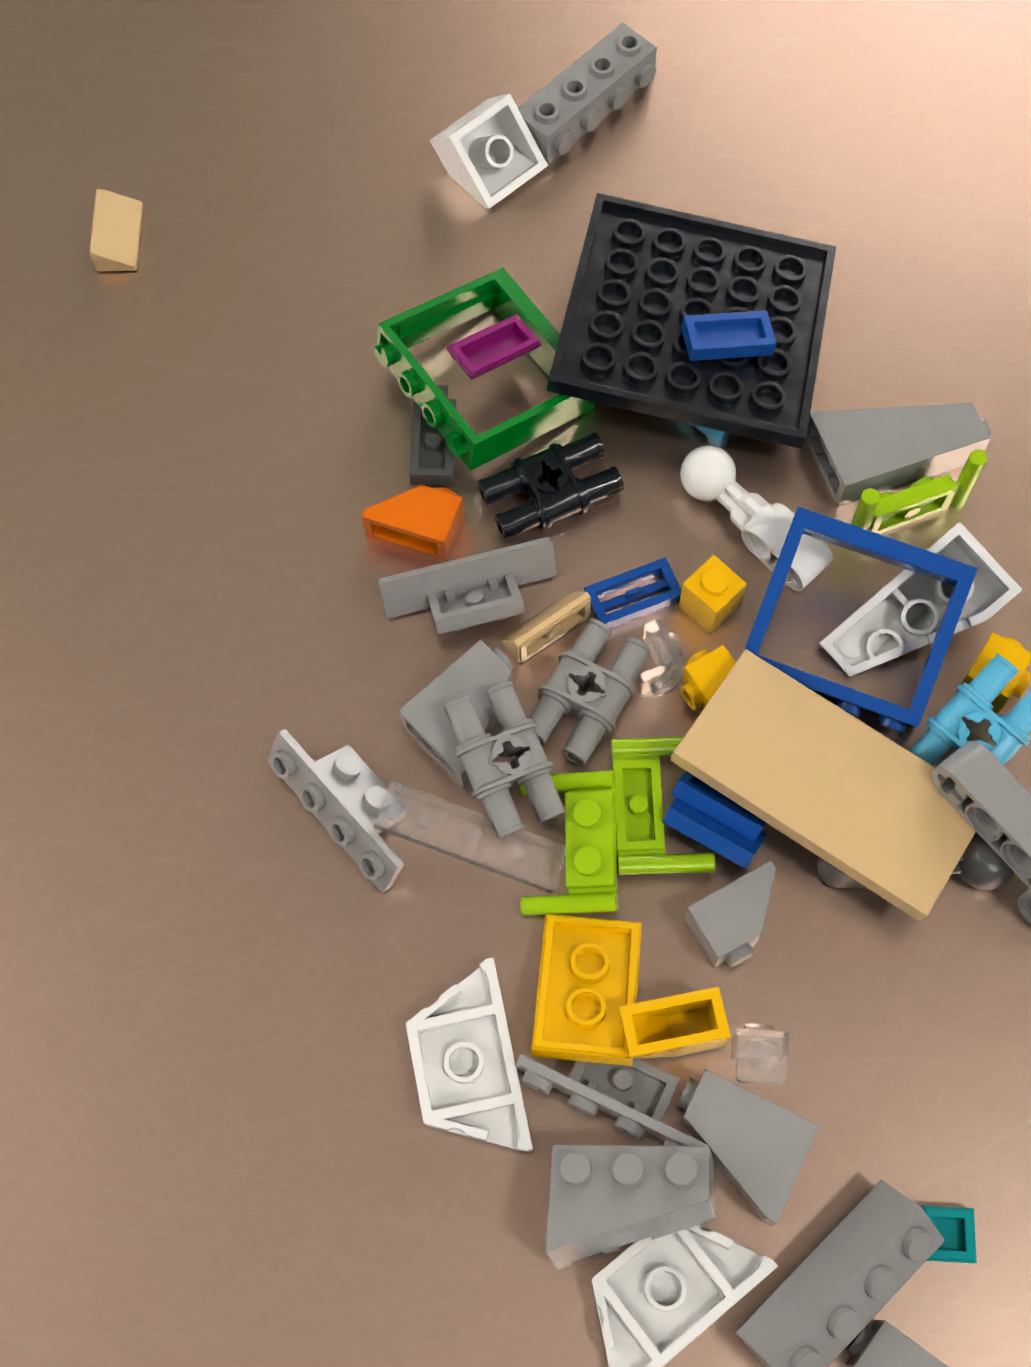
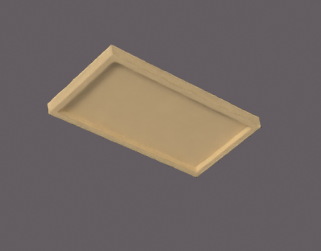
M747 649L742 653L670 758V761L919 922H922L928 916L976 832L936 789L931 777L934 766Z

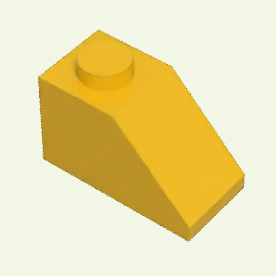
M719 987L619 1006L630 1059L677 1057L726 1047L731 1038Z

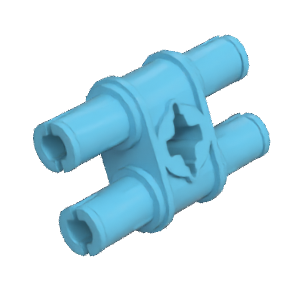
M997 653L969 685L965 682L962 685L959 684L956 687L958 689L956 694L934 718L930 716L927 719L928 723L926 725L929 729L909 751L933 766L951 746L956 749L958 746L961 747L969 742L966 738L969 736L970 731L966 727V723L962 721V717L975 723L985 719L990 724L986 732L991 736L990 739L994 742V746L981 740H976V742L985 746L1005 766L1023 745L1027 747L1030 744L1031 737L1028 734L1031 732V689L1006 716L1002 713L998 716L992 711L994 706L991 702L1019 672L1014 665Z

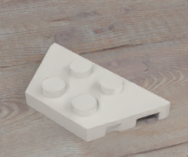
M488 958L479 964V968L458 985L454 984L441 994L439 999L429 1008L422 1009L405 1023L423 1122L425 1126L525 1153L532 1152L533 1146L494 958Z
M701 1225L653 1240L651 1237L634 1242L591 1279L608 1366L663 1367L778 1267L774 1260L735 1243L734 1240Z

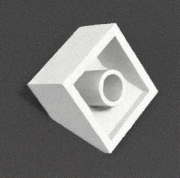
M510 93L488 98L429 140L449 176L485 209H490L548 166Z

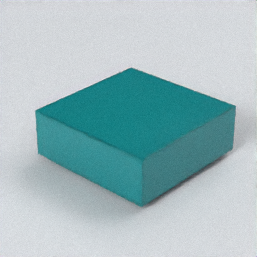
M921 1205V1208L945 1240L927 1261L977 1264L974 1208Z

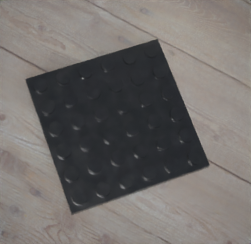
M597 193L546 391L802 449L807 437L836 246ZM752 311L768 312L777 343L773 355L689 360L681 329L684 316Z

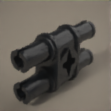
M596 432L564 446L555 443L550 444L549 449L522 460L516 458L511 463L510 468L477 481L478 490L486 506L519 492L523 495L526 494L529 498L528 502L495 515L497 528L504 541L538 526L541 529H549L553 523L579 512L580 514H585L590 509L591 504L624 491L622 477L615 466L581 480L578 477L575 478L572 473L573 470L605 458L603 443Z

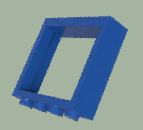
M798 506L745 649L815 693L836 699L834 704L847 713L859 717L862 709L880 715L877 724L904 733L907 725L913 728L919 727L978 568ZM803 534L954 586L908 709L758 655Z

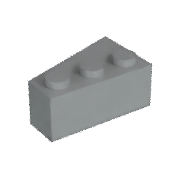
M553 1145L546 1253L556 1269L573 1265L572 1261L603 1252L605 1255L618 1251L620 1246L648 1237H651L653 1240L715 1220L716 1167L710 1146Z

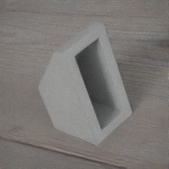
M772 861L687 907L684 919L714 968L724 962H727L729 967L732 968L755 954L752 947L756 945L762 932L776 873V867Z

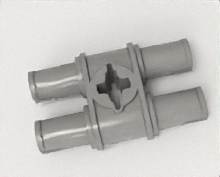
M594 618L588 619L571 649H565L559 654L557 666L546 684L541 685L538 689L537 696L540 700L529 717L537 724L535 730L542 746L546 744L563 714H570L578 718L580 721L563 748L562 755L570 762L581 767H585L603 734L607 735L614 731L618 715L627 700L633 698L636 693L634 681L651 654V649L645 643L635 638H628L611 669H605L595 664V659L611 635V629L603 622ZM589 687L595 689V692L588 691L585 696L579 695V690L585 692Z
M506 681L493 686L485 692L501 729L494 736H491L490 733L485 734L470 695L455 699L443 706L459 744L455 747L456 758H461L474 790L471 793L472 797H475L477 801L482 800L497 840L525 828L508 790L512 787L513 783L517 782L518 785H524L539 823L566 812L550 775L554 771L552 768L554 764L552 761H548L535 730L537 727L536 722H533L532 718H526L512 681ZM498 755L501 757L516 756V759L511 761V764L509 762L500 763V761L497 763L492 762Z

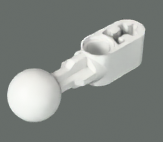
M710 445L694 449L685 457L681 465L680 478L684 489L697 500L705 502L718 500L729 510L730 521L742 531L741 537L746 547L773 572L795 514L786 506L780 503H773L771 505L758 493H748L735 481V463L725 450ZM803 534L785 584L795 591H802L833 562V554L828 545L822 540Z

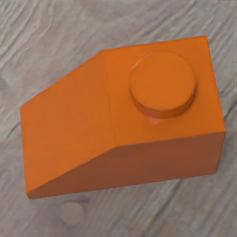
M424 485L417 486L364 509L361 518L366 537L447 562L465 520L463 497L444 487H436L434 489Z

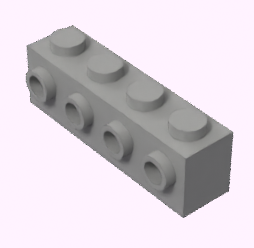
M620 24L518 107L547 164L559 155L567 153L579 138L585 133L595 130L603 118L614 109H620L633 93L641 87H646L653 80L656 73L657 47L626 24Z
M880 1180L737 1330L736 1334L764 1367H828L945 1240L920 1205Z

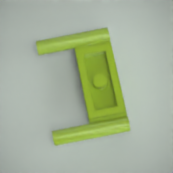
M973 450L957 482L953 481L950 474H946L935 479L924 477L914 482L908 489L897 493L886 491L879 494L875 489H865L860 497L851 525L880 534L946 510L948 506L955 509L963 508L987 462V454L982 450Z
M684 736L611 739L612 770L615 771L616 776L615 801L618 875L715 872L714 853L665 854L659 756L672 755Z
M615 771L550 774L557 792H568L565 793L566 887L569 889V894L522 896L520 901L521 913L523 916L618 911ZM520 785L522 795H528L524 785Z

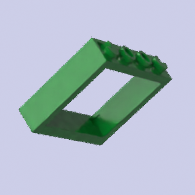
M500 268L378 323L377 340L374 351L378 361L383 367H388L398 379L402 392L407 397L414 399L421 408L423 417L428 425L437 428L446 440L451 454L456 458H460L470 471L593 410L596 403L559 394L477 435L408 350L412 346L491 310L501 321L517 314L541 342V346L530 352L529 355L549 377L560 333L504 268Z

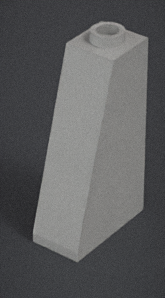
M973 403L817 411L810 414L806 442L839 507L860 500L862 492L868 488L882 493L916 482L924 477H931L964 466L973 450L985 451L991 439V433L985 418L979 417Z

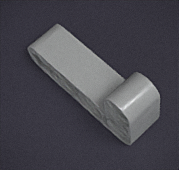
M969 741L932 770V781L940 794L1029 887L1028 890L1019 896L1017 903L1021 914L1031 924V793L985 746L976 741Z

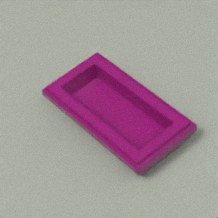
M516 314L447 346L446 350L470 380H473L532 352L541 346V342Z

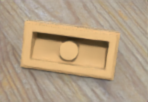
M104 189L96 190L90 256L97 271H137L143 215L142 201Z
M573 591L566 594L501 639L502 644L518 664L524 663L590 617L591 596L588 592Z

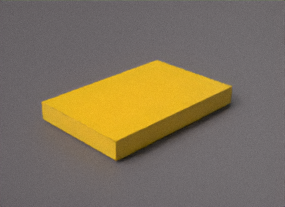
M545 914L531 1047L532 1057L632 1066L633 1059H630L619 1006L637 1003L641 922Z

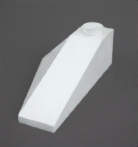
M961 522L957 523L927 549V551L978 568L954 634L987 621L1023 590ZM904 569L819 644L849 677L929 645L934 641L954 586Z

